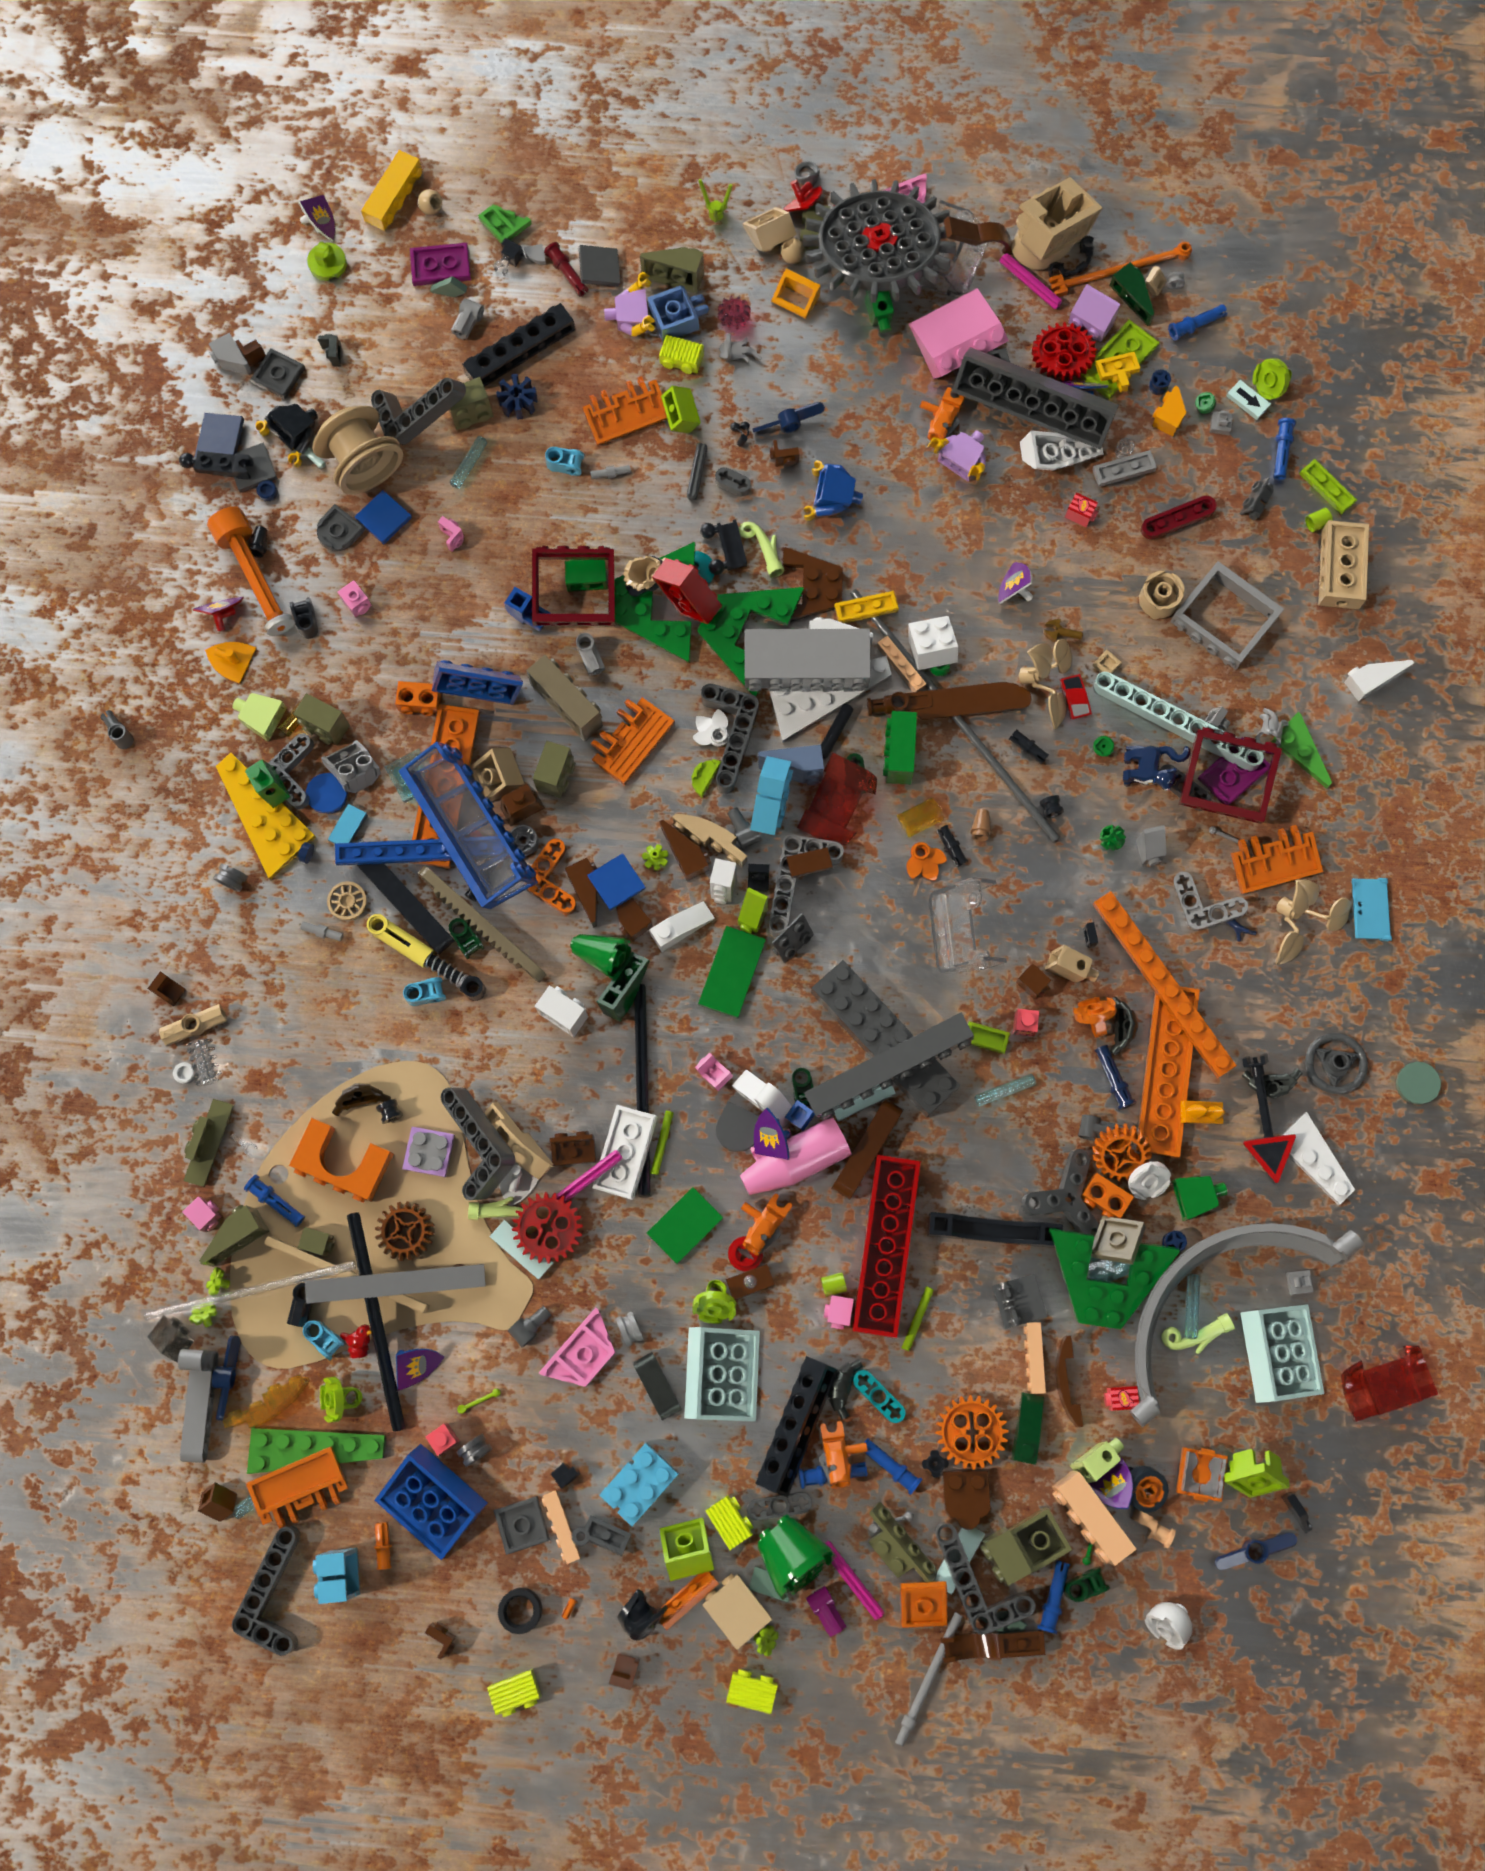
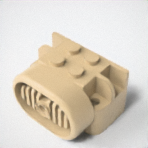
M1071 177L1051 188L1047 187L1042 193L1033 195L1031 199L1019 206L1024 212L1016 220L1018 231L1011 245L1014 257L1022 265L1030 269L1044 270L1049 268L1051 263L1058 262L1071 250L1074 244L1088 235L1102 207Z

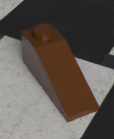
M659 821L660 828L686 881L708 872V864L711 861L707 852L702 853L698 845L666 821Z
M585 858L566 867L565 871L594 928L597 926L598 892L587 875L595 871L597 867L594 862L590 863L588 858Z
M633 897L616 907L621 926L619 930L626 939L630 937L632 941H635L653 927L652 921Z

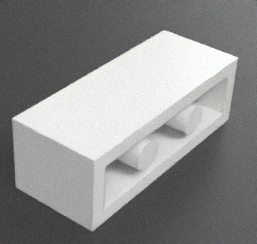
M715 858L710 879L711 899H714V902L719 904L732 903L737 882L736 863Z

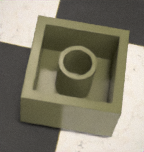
M480 377L464 383L466 387L465 396L449 409L456 430L466 429L472 424L485 422L489 418L494 417L488 395Z
M307 693L293 713L298 720L297 723L302 726V730L311 736L313 734L318 735L319 739L328 745L333 743L338 746L350 727L342 711Z
M546 740L533 776L537 791L561 798L563 792L566 793L569 781H567L569 773L572 774L576 765L570 747Z
M1047 1507L1040 1509L1008 1528L1032 1573L1072 1550Z
M1003 1527L982 1539L983 1546L980 1549L989 1562L992 1560L994 1567L991 1569L1000 1583L1004 1582L1009 1586L1032 1573L1009 1529Z

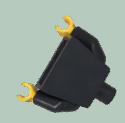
M298 404L275 406L264 418L265 421L256 422L255 427L262 436H267L271 430L292 451L296 450L295 453L288 455V461L292 463L293 459L297 458L294 466L296 468L300 467L302 464L300 456L305 454L315 434L314 421L318 419L317 412L313 408L304 411Z

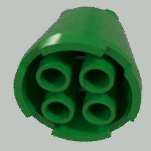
M788 1514L777 1522L778 1525L775 1528L764 1530L759 1535L761 1539L757 1542V1547L775 1591L782 1600L787 1597L785 1594L791 1592L794 1595L810 1584L824 1569L823 1565L826 1563L829 1566L836 1557L829 1546L793 1517L790 1518Z

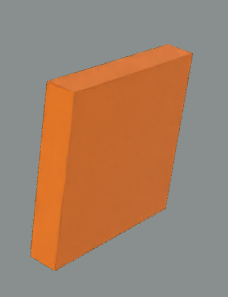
M946 1581L900 1583L902 1628L948 1626Z

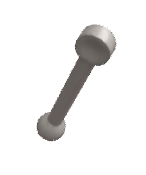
M1215 826L1209 828L1210 834L1220 835L1238 844L1239 839L1217 830ZM1245 840L1247 847L1249 848L1250 842Z
M907 1511L905 1515L897 1517L895 1520L897 1522L906 1519L912 1520L914 1515L911 1511ZM871 1524L869 1526L871 1533H876L880 1529L879 1525Z

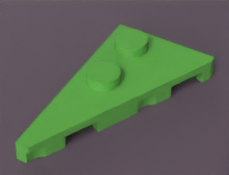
M1297 712L1288 722V726H1284L1281 744L1278 748H1282V752L1327 789L1332 784V781L1301 713ZM1276 737L1273 738L1272 743L1277 741Z

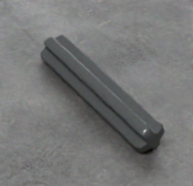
M698 443L696 446L687 489L688 499L696 500L698 497L707 453V445L704 443Z

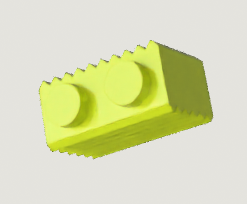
M666 335L659 354L660 364L668 369L673 367L681 369L686 374H697L704 356V345Z
M727 1495L705 1511L727 1547L731 1550L752 1536L751 1529L754 1527L747 1516L744 1518L738 1511L741 1509V1506L735 1496L730 1498Z
M533 1669L487 1687L495 1714L502 1713L503 1717L515 1713L516 1707L524 1705L526 1709L538 1704L537 1699H540L542 1696Z
M738 1669V1673L733 1672L726 1703L771 1714L778 1686L776 1682H773L774 1678L766 1675H761L760 1678L751 1676L752 1672Z

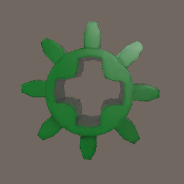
M1114 825L1104 827L1099 838L1102 841L1101 845L1106 850L1109 848L1113 851L1120 849L1125 844L1126 836L1123 834L1125 831L1119 825L1116 827Z

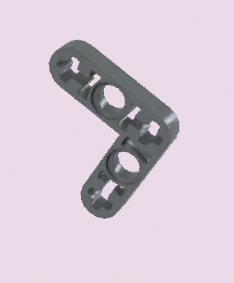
M304 733L295 736L268 762L275 768L283 783L286 781L291 782V786L287 790L291 797L286 800L296 809H304L310 801L309 795L288 774L314 748V741ZM302 741L306 743L304 747L301 745ZM290 753L293 754V759L289 763H285V756ZM296 793L302 800L298 802L292 794Z

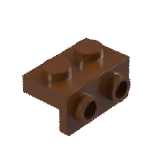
M589 1131L576 1132V1136L558 1133L554 1134L555 1138H550L553 1166L596 1163L595 1137L593 1134H589Z

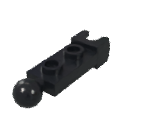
M197 451L196 457L190 453H183L179 457V463L183 468L188 469L194 466L196 473L232 476L244 480L251 479L247 469L244 467L254 465L251 456L239 453L232 455Z

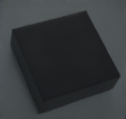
M1091 922L1087 923L1083 928L1087 948H1093L1098 944L1095 924Z

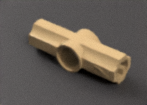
M217 1004L196 1014L185 1015L181 1020L160 1028L159 1034L165 1046H169L191 1036H200L205 1030L227 1022V1017L221 1005ZM192 1021H197V1026L194 1029L190 1030V1023Z

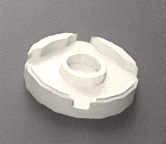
M1158 1161L1142 1164L1130 1175L1128 1180L1129 1190L1135 1198L1147 1200L1146 1197H1158L1169 1187L1171 1173L1165 1164Z

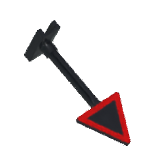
M1262 1054L1260 1056L1261 1061H1258V1057H1253V1062H1251L1250 1056H1246L1242 1059L1243 1066L1250 1067L1251 1075L1254 1076L1264 1138L1245 1140L1243 1144L1274 1182L1278 1183L1296 1135H1273L1263 1079L1265 1074L1263 1065L1269 1062L1268 1054Z

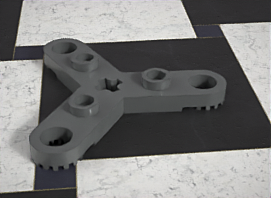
M1077 1149L1068 1154L1067 1164L1064 1167L1059 1189L1028 1193L1021 1198V1208L1028 1215L1063 1212L1077 1233L1090 1234L1091 1230L1097 1232L1099 1223L1081 1199L1090 1165V1157L1085 1150ZM1076 1155H1079L1080 1159H1082V1165L1080 1166L1076 1162ZM1030 1198L1036 1201L1034 1209L1029 1205ZM1065 1198H1070L1071 1202H1066Z

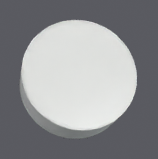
M187 1062L179 1063L173 1070V1077L181 1084H190L196 1078V1069Z

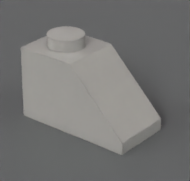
M230 333L208 343L212 349L209 352L214 363L219 362L222 369L247 375L252 374L248 363Z
M1164 825L1144 829L1136 840L1142 865L1148 863L1149 866L1160 864L1167 855Z

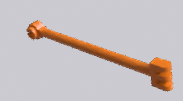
M1182 242L1174 250L1135 260L1131 263L1135 267L1140 268L1172 258L1186 260L1190 257L1192 248L1190 243ZM1128 263L1064 280L1062 274L1049 278V283L1053 284L1051 288L1052 291H1055V295L1058 297L1065 296L1068 293L1067 288L1111 276Z

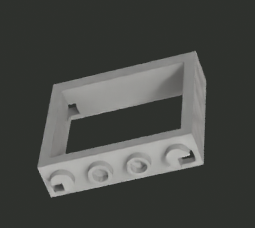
M1217 561L1176 611L1170 622L1178 627L1177 630L1189 635L1193 642L1200 643L1211 655H1216L1223 660L1225 665L1228 664L1236 670L1278 619L1284 608ZM1212 579H1215L1268 618L1240 654L1184 614Z

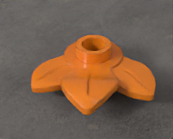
M918 842L911 848V858L907 861L906 865L907 873L911 879L921 874L924 878L935 881L939 873L938 865L947 861L946 856L940 849L930 848L928 844ZM923 850L925 855L919 856L917 851Z

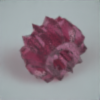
M732 295L730 300L724 298L723 304L718 306V318L721 320L722 326L728 325L729 330L732 326L736 330L739 329V325L745 327L746 321L750 320L751 308L747 305L746 299L741 300L740 296L734 299Z

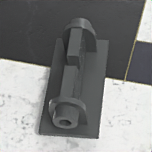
M1269 477L1258 480L1253 484L1251 494L1242 504L1243 508L1239 513L1240 515L1248 513L1249 518L1252 520L1260 517L1265 508V505L1260 501L1267 503L1274 492V486L1268 483Z

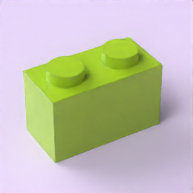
M672 385L661 395L671 431L691 433L701 424L691 388Z

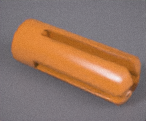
M569 1599L561 1615L562 1618L569 1619L577 1603L575 1599Z

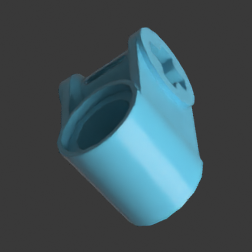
M550 447L546 450V466L550 471L566 473L572 476L581 475V462L585 457L583 452L576 449ZM558 458L557 461H552L550 459Z
M435 977L408 984L403 990L404 998L412 1006L444 1001L446 995L443 994L441 985L443 979ZM411 991H419V996L416 999L409 998Z
M308 1321L303 1327L304 1337L328 1360L333 1358L332 1355L340 1346L346 1344L339 1335L330 1330L321 1321ZM314 1324L318 1325L320 1329L316 1337L310 1334V1328Z

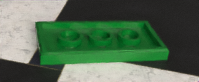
M726 926L698 1005L738 1019L766 939Z

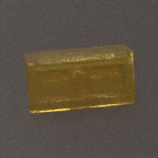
M301 700L277 727L278 730L288 737L299 726L298 720L293 713Z
M933 797L896 816L908 837L944 820L942 808Z

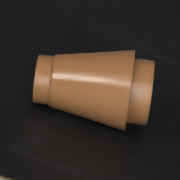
M986 809L977 810L970 831L972 839L976 841H987L991 835L989 811Z

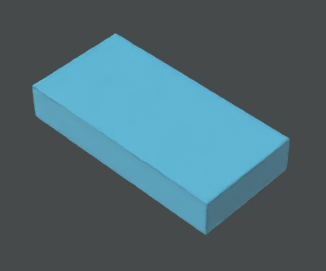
M348 804L328 840L334 844L352 843L366 819L367 813Z

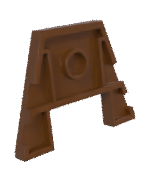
M783 547V567L804 569L802 604H798L791 620H799L808 615H817L835 610V603L842 602L843 567Z

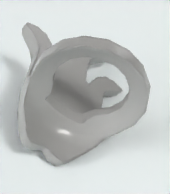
M726 333V340L719 347L721 352L720 358L725 360H745L749 363V358L746 355H752L756 359L762 360V357L756 350L746 346L748 342L747 337L743 341L731 342V334Z
M1264 708L1263 712L1265 714L1259 716L1263 720V725L1256 735V742L1263 744L1260 741V737L1263 734H1272L1276 737L1277 741L1275 743L1279 747L1283 726H1288V722L1281 720L1279 723L1276 713Z

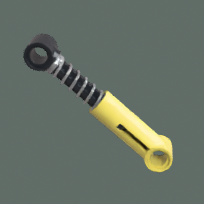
M374 914L368 918L367 928L375 938L380 939L422 968L430 967L433 972L436 971L445 980H450V983L456 984V987L468 999L478 1001L484 997L486 988L478 977L463 974V971L459 972L457 967L453 968L445 960L439 959V956L434 955L435 950L386 919L383 915ZM377 923H384L381 930H374ZM390 933L403 940L404 943H401L400 941L392 937ZM471 985H479V989L477 992H469V988Z

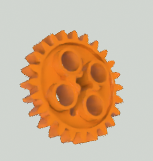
M968 1395L967 1401L960 1396L958 1404L951 1400L953 1407L944 1406L947 1413L946 1415L939 1413L943 1421L936 1422V1425L940 1426L941 1430L936 1431L935 1434L942 1437L936 1442L944 1444L940 1451H948L946 1459L949 1460L954 1457V1465H958L962 1461V1468L966 1469L968 1463H970L972 1470H975L976 1463L981 1468H984V1461L992 1465V1456L1000 1458L997 1450H1005L1000 1445L1001 1442H1008L1006 1438L1002 1437V1434L1009 1432L1006 1429H1002V1425L1007 1423V1421H1000L999 1419L1003 1412L995 1413L997 1405L989 1407V1399L981 1403V1396H977L975 1401H973L972 1395ZM970 1411L973 1413L972 1427L977 1430V1434L973 1435L975 1450L973 1453L970 1451L971 1436L966 1434V1430L970 1429ZM958 1414H962L966 1420L965 1425L960 1428L954 1423V1418ZM980 1414H985L988 1418V1423L984 1427H980L976 1421ZM963 1437L967 1442V1446L964 1450L960 1451L956 1448L955 1442L958 1438ZM981 1437H986L989 1440V1446L985 1450H981L978 1447V1440Z

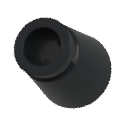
M262 526L255 527L248 542V546L256 558L263 557L267 552V529Z

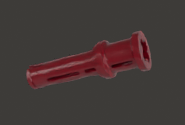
M558 242L549 244L545 248L544 254L550 257L554 268L562 272L579 297L584 296L586 293L583 290L588 292L589 288L584 283H581V278L569 263V257L561 251Z

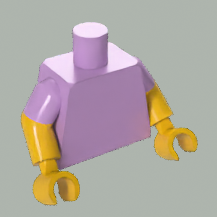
M645 272L639 274L638 281L615 297L616 308L604 309L605 321L617 320L618 330L633 337L642 333H650L649 331H654L655 328L651 324L655 320L648 315L646 291L643 289V286L650 287L652 284L647 279L649 275Z
M975 431L971 437L964 432L941 440L934 437L927 446L933 447L935 454L939 451L938 462L967 482L971 479L972 475L977 477L976 480L979 481L981 474L985 471V447L980 444L984 439V435L979 431Z

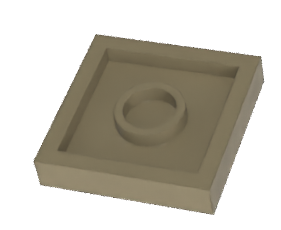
M1102 1216L1094 1238L1091 1257L1133 1265L1146 1228L1144 1222Z

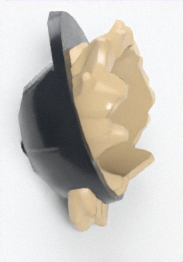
M645 556V558H634V560L628 562L624 568L625 572L623 575L625 576L626 589L631 596L638 597L645 592L655 591L659 588L652 576L665 558Z

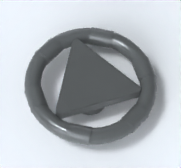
M1327 1033L1315 1039L1309 1046L1305 1056V1068L1315 1086L1327 1093L1340 1095L1354 1091L1363 1083L1368 1070V1061L1365 1051L1352 1037L1341 1033ZM1330 1041H1341L1354 1049L1356 1053L1321 1049L1319 1047ZM1315 1052L1331 1085L1320 1079L1314 1070ZM1358 1057L1359 1073L1351 1083L1336 1087Z

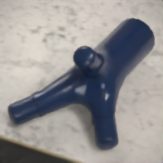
M1235 919L1226 922L1234 929L1238 942L1241 941V933L1257 934L1256 931L1244 927Z

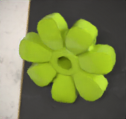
M657 844L655 849L650 845L646 848L648 853L644 852L642 854V859L647 860L645 867L648 869L653 866L655 871H659L660 864L666 866L668 863L665 858L669 854L667 850L662 851V845Z
M219 1267L213 1269L210 1275L211 1281H208L206 1284V1288L209 1289V1295L214 1296L218 1294L220 1287L228 1289L230 1286V1280L223 1279L224 1270H221Z
M209 1303L208 1305L200 1306V1309L194 1308L191 1311L192 1315L189 1317L190 1322L195 1325L203 1323L204 1327H210L213 1324L211 1317L217 1315L215 1304Z
M767 1625L766 1628L763 1627L760 1630V1633L757 1632L754 1635L753 1640L759 1645L757 1648L759 1654L770 1656L772 1649H775L776 1642L774 1640L779 1638V1633L774 1631L773 1626Z

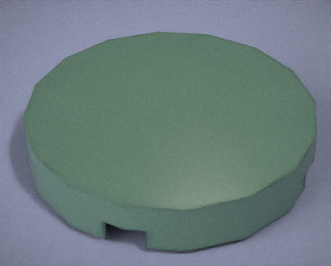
M1412 1062L1405 1065L1398 1072L1396 1088L1399 1095L1407 1102L1415 1105L1426 1104L1435 1099L1440 1091L1441 1081L1439 1075L1427 1063Z

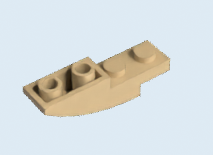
M685 814L673 815L674 828L680 833L685 832L690 836L689 839L696 845H701L705 848L711 842V847L719 853L722 851L726 854L728 861L735 862L736 865L738 864L741 867L746 864L747 855L734 846L737 843V837L731 832L711 821Z
M498 1102L492 1103L485 1111V1115L514 1153L515 1163L537 1179H542L554 1164L529 1133L521 1132Z

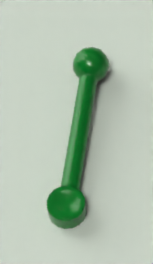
M1090 1542L1086 1556L1082 1559L1083 1564L1086 1566L1091 1564L1090 1556L1093 1545Z

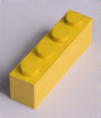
M398 150L361 210L366 223L383 231L386 230L388 225L392 224L397 210L402 208L407 194L411 193L415 181L422 175V168L418 158Z

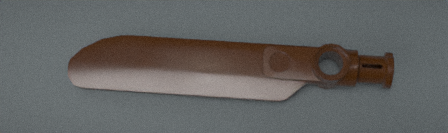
M996 682L911 693L895 692L892 695L884 696L882 699L871 700V698H867V709L869 716L877 713H886L888 715L892 711L917 712L918 718L929 720L1022 709L1029 707L1032 698L1030 692L1024 687L1014 683ZM900 700L904 705L896 707L893 702Z

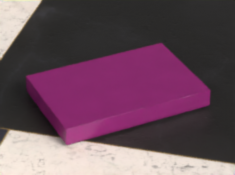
M467 242L410 248L413 286L436 284L452 276L460 282L471 281Z
M1234 746L1229 749L1234 754L1238 753V749ZM1248 756V760L1251 763H1257L1255 757ZM1220 757L1197 779L1222 804L1230 805L1269 770L1270 763L1263 759L1257 770L1249 771L1225 760L1224 757Z

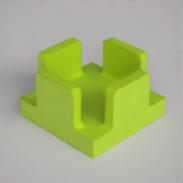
M1248 1449L1234 1453L1233 1461L1229 1462L1230 1472L1224 1474L1225 1483L1249 1498L1290 1488L1289 1479L1282 1473L1281 1458L1270 1450L1265 1451L1266 1464L1261 1463L1256 1465L1254 1450Z

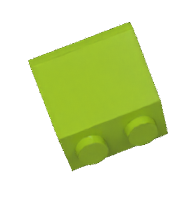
M703 1517L659 1528L665 1565L670 1581L715 1570Z

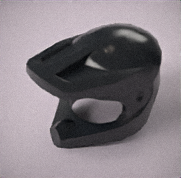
M638 1589L619 1612L617 1620L624 1632L632 1640H642L654 1631L668 1607L665 1605L662 1608L655 1609L647 1603L643 1591Z

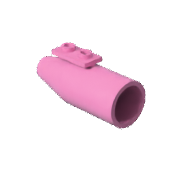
M830 1117L794 1136L787 1129L790 1133V1137L786 1139L789 1160L755 1154L754 1147L750 1148L756 1162L740 1175L748 1194L753 1195L795 1185L851 1156L847 1141L834 1118Z

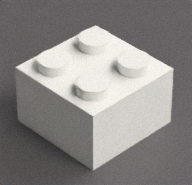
M949 616L908 623V640L918 670L958 662V644Z
M549 985L536 1003L535 1008L539 1015L574 1038L588 1018L586 1008L578 999H569L566 995L567 993L560 987L556 986L554 989Z

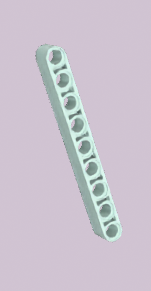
M1101 672L1096 677L1094 690L1098 695L1194 743L1196 735L1192 731L1194 727L1200 730L1203 727L1215 730L1214 733L1222 735L1225 732L1109 672ZM1104 680L1108 682L1109 686L1103 687L1099 684V681ZM1124 690L1127 695L1120 696L1117 691ZM1142 699L1146 705L1140 706L1136 703V700ZM1159 708L1163 710L1164 715H1157L1154 710ZM1179 718L1182 720L1183 724L1177 725L1174 723L1173 719ZM1203 738L1202 748L1219 757H1224L1225 760L1233 764L1235 763L1245 770L1255 771L1263 762V752L1234 746L1238 749V753L1234 754L1229 750V747L1234 745L1221 742L1214 744L1211 740ZM1248 756L1255 757L1257 763H1251L1248 760Z

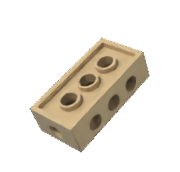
M1328 520L1322 529L1318 606L1360 609L1366 601L1369 524Z

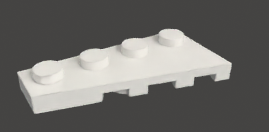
M1305 1112L1282 1134L1296 1135L1289 1157L1337 1205H1340L1355 1188L1310 1116Z

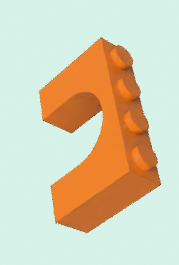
M311 1118L289 1166L295 1168L293 1173L302 1177H306L309 1174L314 1177L313 1181L323 1186L326 1183L334 1185L333 1190L345 1194L348 1191L353 1193L352 1198L362 1203L365 1200L372 1202L394 1154L370 1143L360 1166L353 1173L346 1176L332 1175L326 1168L324 1155L335 1128Z

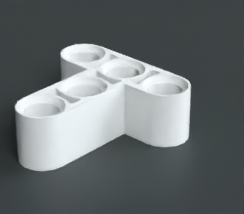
M745 1070L732 1085L741 1096L761 1111L768 1108L779 1119L782 1129L790 1122L785 1116L792 1106L783 1094L769 1082L765 1084L751 1072Z

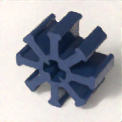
M512 374L513 385H509L505 382V379H502L499 382L501 392L496 391V395L504 415L510 417V413L515 410L516 418L520 420L524 418L522 408L529 411L531 415L535 412L533 402L538 403L536 387H532L530 378L526 376L525 380L520 384L518 374Z

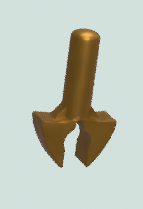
M1054 619L1045 624V627L1055 629L1054 632L1048 630L1043 632L1052 642H1056L1059 636L1079 640L1083 637V632L1063 628L1060 625L1061 619Z

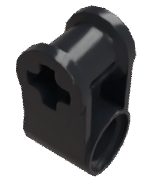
M310 597L297 603L289 602L295 625L301 636L306 639L315 637L318 628ZM310 624L309 627L303 628L305 625Z

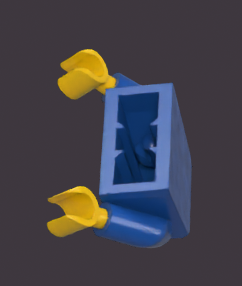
M819 460L814 462L815 468H812V474L817 477L819 476L814 501L816 509H813L811 506H805L804 512H811L809 515H804L805 520L811 521L815 518V515L821 517L841 513L851 503L857 505L861 503L863 493L854 490L856 480L850 476L842 465H823Z

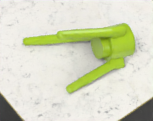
M699 179L698 182L706 208L709 209V217L714 222L720 221L724 217V210L727 209L733 185L729 184L723 203L718 200L710 202L703 181Z

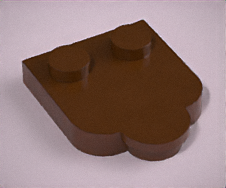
M988 1471L943 1472L944 1508L946 1514L952 1519H957L958 1524L963 1529L972 1530L976 1528L980 1519L984 1518L990 1511Z

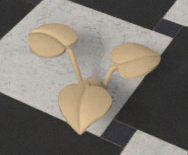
M1065 639L1056 641L1053 652L1047 643H1041L1031 648L1027 653L1031 657L1034 667H1024L1019 671V680L1022 684H1033V688L1038 687L1052 693L1048 699V707L1053 729H1057L1066 716V699L1062 692L1057 693L1055 689L1041 685L1039 682L1048 677L1050 669L1057 666L1060 674L1069 671L1072 663V653ZM1054 656L1055 663L1051 665Z
M1296 880L1293 901L1284 897L1277 904V912L1286 916L1284 920L1292 926L1294 931H1290L1285 936L1275 964L1280 965L1293 960L1299 955L1303 947L1304 937L1299 934L1300 930L1292 921L1293 919H1299L1303 913H1307L1328 920L1326 928L1330 931H1337L1345 925L1349 918L1351 910L1350 900L1346 898L1338 899L1332 905L1329 915L1308 910L1309 906L1313 905L1319 896V886L1310 880Z

